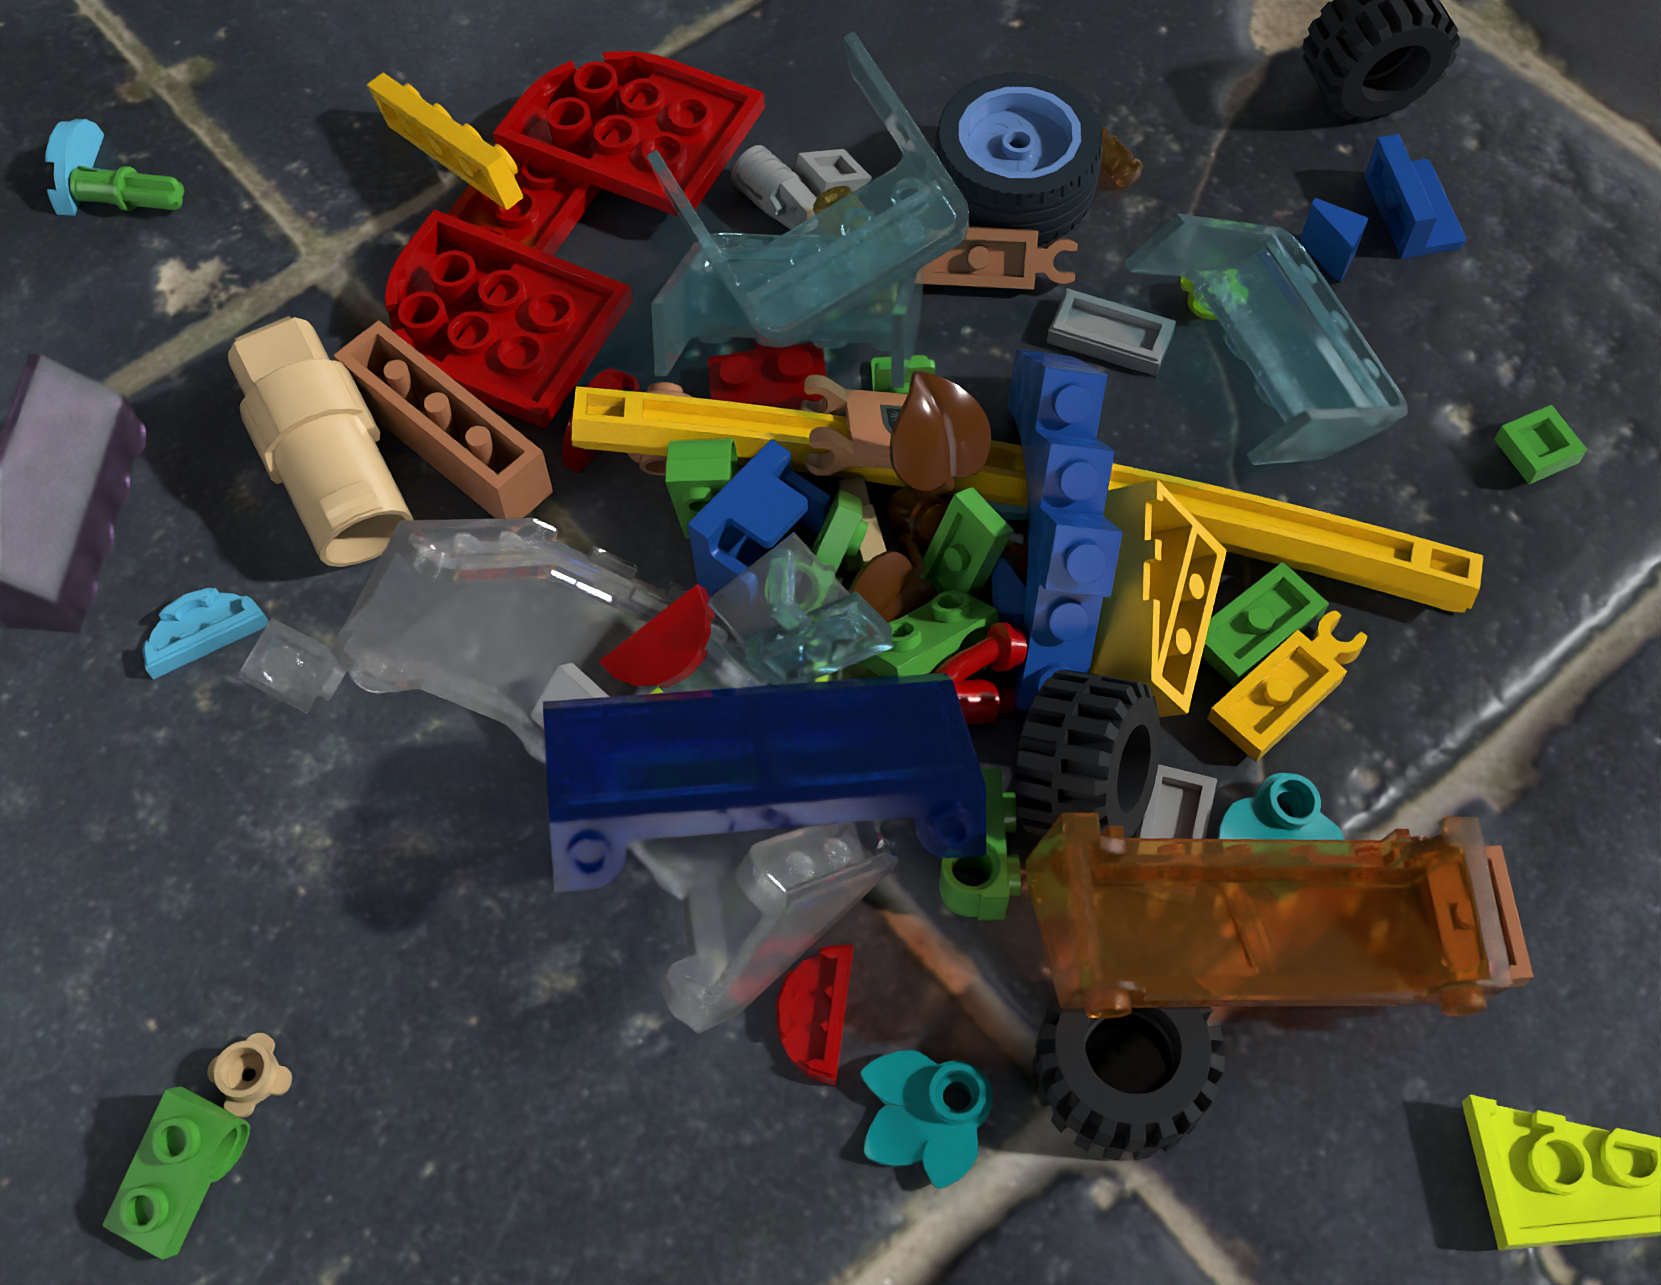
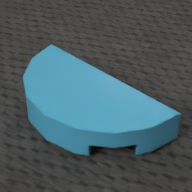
M87 119L59 122L48 139L45 162L54 163L56 189H47V192L57 215H76L80 201H76L70 191L71 173L79 165L93 168L104 137L97 124Z
M205 588L184 594L164 607L158 614L161 620L151 632L149 642L146 640L142 648L145 670L154 680L271 624L253 599L246 595L243 597L234 593H219L216 588Z

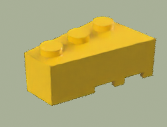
M1158 479L1108 490L1103 515L1123 533L1111 597L1103 596L1089 673L1147 684L1151 688L1152 696L1155 697L1159 717L1188 714L1227 550Z

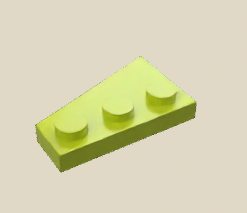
M1469 1095L1462 1101L1499 1251L1661 1236L1660 1137L1620 1128L1608 1131L1566 1121V1116L1541 1110L1529 1113L1496 1105V1100Z

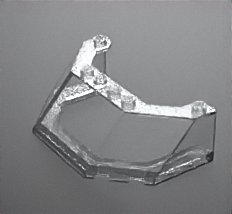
M536 518L400 521L332 646L330 653L348 670L353 682L368 692L382 694L385 692L421 689L506 724L524 742L526 751L535 759L545 763L566 785V790L570 796L579 803L586 805L609 828L612 838L621 846L630 849L654 873L656 882L663 889L676 895L681 900L688 958L675 962L669 967L661 980V991L671 1013L682 1022L688 1024L697 1034L738 1016L890 873L898 863L900 858L895 843L883 838L880 827L886 820L887 815L879 788L867 783L864 775L871 765L867 750L837 722L803 711L805 693L716 612L715 619L711 620V634L705 647L708 650L705 660L689 678L669 688H660L700 733V743L680 758L720 752L725 768L737 760L744 763L752 756H757L777 778L783 789L785 799L774 807L776 814L770 818L768 817L766 821L761 823L753 815L749 817L742 815L727 795L730 823L663 833L659 822L655 777L651 781L644 777L634 795L619 800L530 717V714L557 667L571 662L625 711L655 690L656 687L638 688L613 678L598 661L690 589L670 581L667 588L663 590L634 577L637 572L636 564L595 545L592 546L588 555L555 540L558 535V528ZM725 775V784H726L727 782H729V780L727 779V777H726V775Z

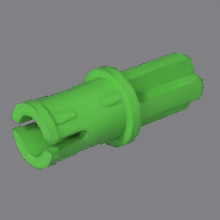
M79 165L77 169H73L70 176V191L76 201L116 204L121 210L132 211L136 206L176 210L182 206V196L185 193L183 184L177 182L174 177L140 174L129 166H123L118 171Z

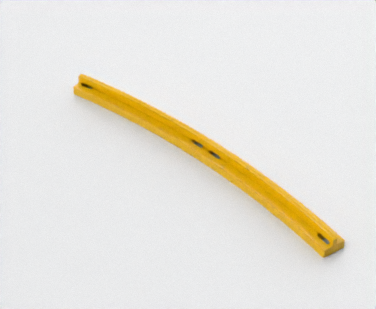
M576 386L571 441L573 446L583 449L667 456L670 440L734 438L738 464L746 465L772 439L791 452L792 469L794 471L811 473L806 467L807 454L823 455L830 451L827 448L816 449L811 447L809 442L811 430L816 427H827L837 431L847 439L848 432L846 417L730 401ZM991 440L987 460L976 475L954 477V489L951 492L944 493L954 495L973 487L988 502L1028 507L1026 468L1022 445ZM1112 464L1108 490L1158 479L1227 552L1275 564L1284 562L1291 568L1385 592L1450 612L1465 613L1467 608L1471 609L1480 590L1483 555L1254 494ZM851 466L836 473L826 475L840 478L862 475L864 481L900 487L908 486L897 477L893 469Z

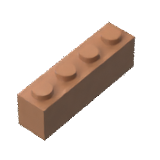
M376 321L333 355L335 361L341 362L350 371L375 420L509 530L553 493L543 451L381 321Z

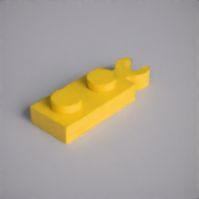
M1336 610L1327 613L1320 620L1313 635V641L1308 639L1299 630H1296L1211 708L1207 720L1257 762L1341 684L1347 673V670L1341 665L1348 664L1358 657L1367 640V635L1361 631L1349 642L1336 640L1331 632L1336 628L1341 614Z

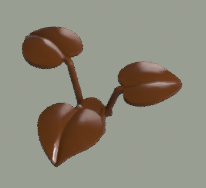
M923 371L913 372L907 397L896 418L890 438L889 450L892 468L897 477L908 486L900 488L890 498L887 506V518L890 525L896 531L902 533L898 542L907 549L911 563L905 556L896 551H885L869 560L855 577L847 594L838 628V651L854 657H859L857 642L882 629L888 622L900 619L927 604L938 595L935 586L920 577L925 570V561L917 544L930 545L949 506L948 502L936 495L951 492L955 487L954 477H967L977 473L983 467L988 457L991 431L987 416L982 407L963 388L937 375ZM1028 523L1023 535L1024 545L1008 540L1003 550L1009 554L1020 556L1013 570L1025 587L1028 562Z

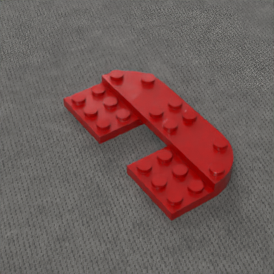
M635 51L602 52L604 62H589L576 69L573 60L547 72L523 93L493 132L495 143L502 146L510 154L518 168V173L514 177L524 198L506 210L469 184L447 214L437 210L432 211L403 249L390 272L386 286L385 306L389 314L392 331L482 403L546 429L633 302L631 286L557 258L554 254L601 189L688 221L765 109L764 92L669 58Z

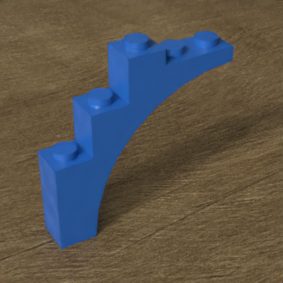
M1016 349L1007 409L1015 419L1026 468L1028 562L1022 631L1027 641V653L1024 662L1018 666L1013 702L1018 710L1029 711L1041 686L1047 678L1052 677L1054 672L1067 669L1089 673L1103 596L1111 597L1123 532L1103 515L1115 453L1113 449L1096 438L1108 375L1073 356Z

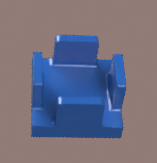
M772 439L688 523L697 584L706 588L709 597L716 602L725 594L749 612H753L761 603L760 598L770 604L765 594L767 564L771 554L781 545L788 543L782 537L798 520L816 533H819L831 507L830 496L797 474L792 469L791 452ZM788 568L783 570L777 577L784 586L793 589L807 572L800 568Z

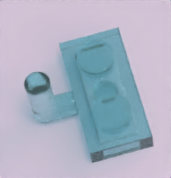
M786 548L775 549L769 554L768 612L779 625L746 638L745 660L782 693L893 648L892 627L857 591L806 613L795 602V554Z

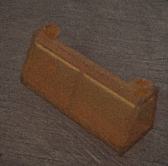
M1062 813L1025 860L1028 889L1060 1008H1085L1086 1016L1095 1019L1126 1016L1132 1012L1131 1007L1440 1005L1441 1014L1445 1016H1464L1483 1012L1488 1009L1487 1000L1514 987L1479 818L1444 817L1438 821L1441 834L1431 838L1425 836L1410 837L1409 829H1394L1381 840L1124 838L1123 826H1108L1101 834L1098 813Z

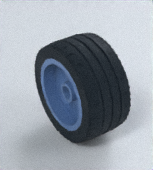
M1005 72L999 75L993 74L990 77L986 76L981 80H976L972 84L966 85L964 89L959 90L958 94L954 95L951 101L946 104V108L942 111L935 137L933 177L936 196L943 213H946V217L952 221L954 226L1038 230L1037 246L1049 243L1054 239H1059L1062 235L1068 234L1086 216L1098 185L1103 143L1100 120L1098 121L1097 113L1094 112V108L1089 104V101L1080 92L1078 93L1076 89L1069 87L1068 84L1062 83L1058 79H1052L1049 76H1042L1037 73Z

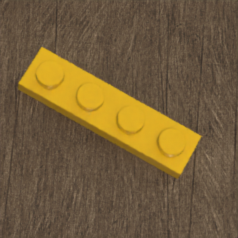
M381 73L366 84L387 125L504 209L508 210L524 198L514 177L518 173V168L510 154L502 146L496 144L492 147L483 141L471 125L465 123L461 126L451 118L440 104L430 105L408 83L402 86L385 73Z

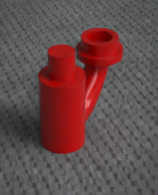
M1006 622L995 623L990 627L986 639L950 657L934 671L929 680L915 682L909 695V709L914 723L920 727L990 724L994 722L998 714L1012 713L1016 708L1013 702L1014 690L1012 688H997L990 679L966 678L989 664L997 672H1007L1014 666H1020L1024 662L1027 653V641L1023 631L1018 627H1012Z

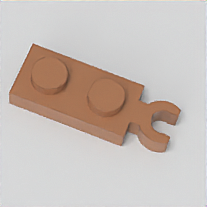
M924 225L921 284L1034 289L1035 273H1045L1050 280L1059 284L1071 283L1075 281V273L1058 271L1054 267L1053 261L1056 254L1060 251H1077L1078 244L1073 240L1061 238L1052 241L1047 247H1037L1038 230Z

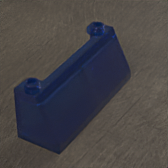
M947 673L543 701L554 893L597 889L611 883L618 877L625 865L627 857L626 841L915 817L916 835L922 846L931 854L942 858L987 855L986 785L953 680Z

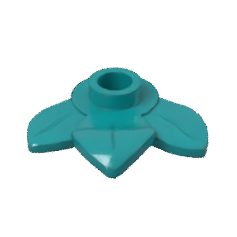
M1277 773L1269 776L1257 787L1254 797L1241 799L1231 804L1223 814L1218 827L1217 847L1219 853L1227 857L1250 858L1249 868L1256 885L1267 897L1276 903L1282 904L1297 894L1306 882L1311 869L1329 876H1342L1345 874L1347 867V845L1342 831L1320 812L1321 798L1314 784L1298 774ZM1277 799L1285 801L1290 806L1291 816L1282 811Z
M914 1050L897 1051L883 1055L871 1061L861 1070V1077L864 1083L885 1104L878 1111L868 1130L864 1144V1155L866 1158L890 1167L910 1166L922 1161L930 1182L938 1190L948 1187L963 1178L972 1168L978 1156L977 1129L987 1120L993 1105V1090L985 1073L977 1066L961 1060L947 1061L938 1065L927 1056ZM961 1088L968 1093L971 1102L965 1109L953 1110L945 1104L943 1100L944 1094L949 1089Z

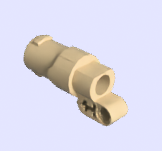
M284 317L234 338L236 342L232 344L228 352V361L245 396L240 404L241 419L270 479L277 485L283 482L320 560L328 566L344 567L374 559L393 549L406 538L413 528V517L375 443L380 440V431L350 371L341 362L331 361L314 327L308 321L296 317Z

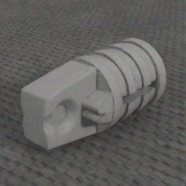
M762 145L749 148L738 158L731 172L733 186L748 199L752 200L770 218L776 219L801 237L818 229L823 205L812 194L800 176L792 172L787 165L782 163L781 160Z

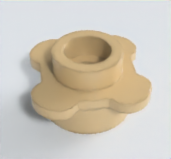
M264 1033L252 1034L246 1041H239L228 1046L209 1064L207 1071L209 1080L216 1084L218 1089L226 1096L224 1109L240 1118H246L251 1115L255 1105L270 1095L281 1096L291 1086L292 1073L287 1067L279 1065L273 1054L275 1042L269 1035ZM254 1069L256 1071L255 1078L251 1081H245V1072Z

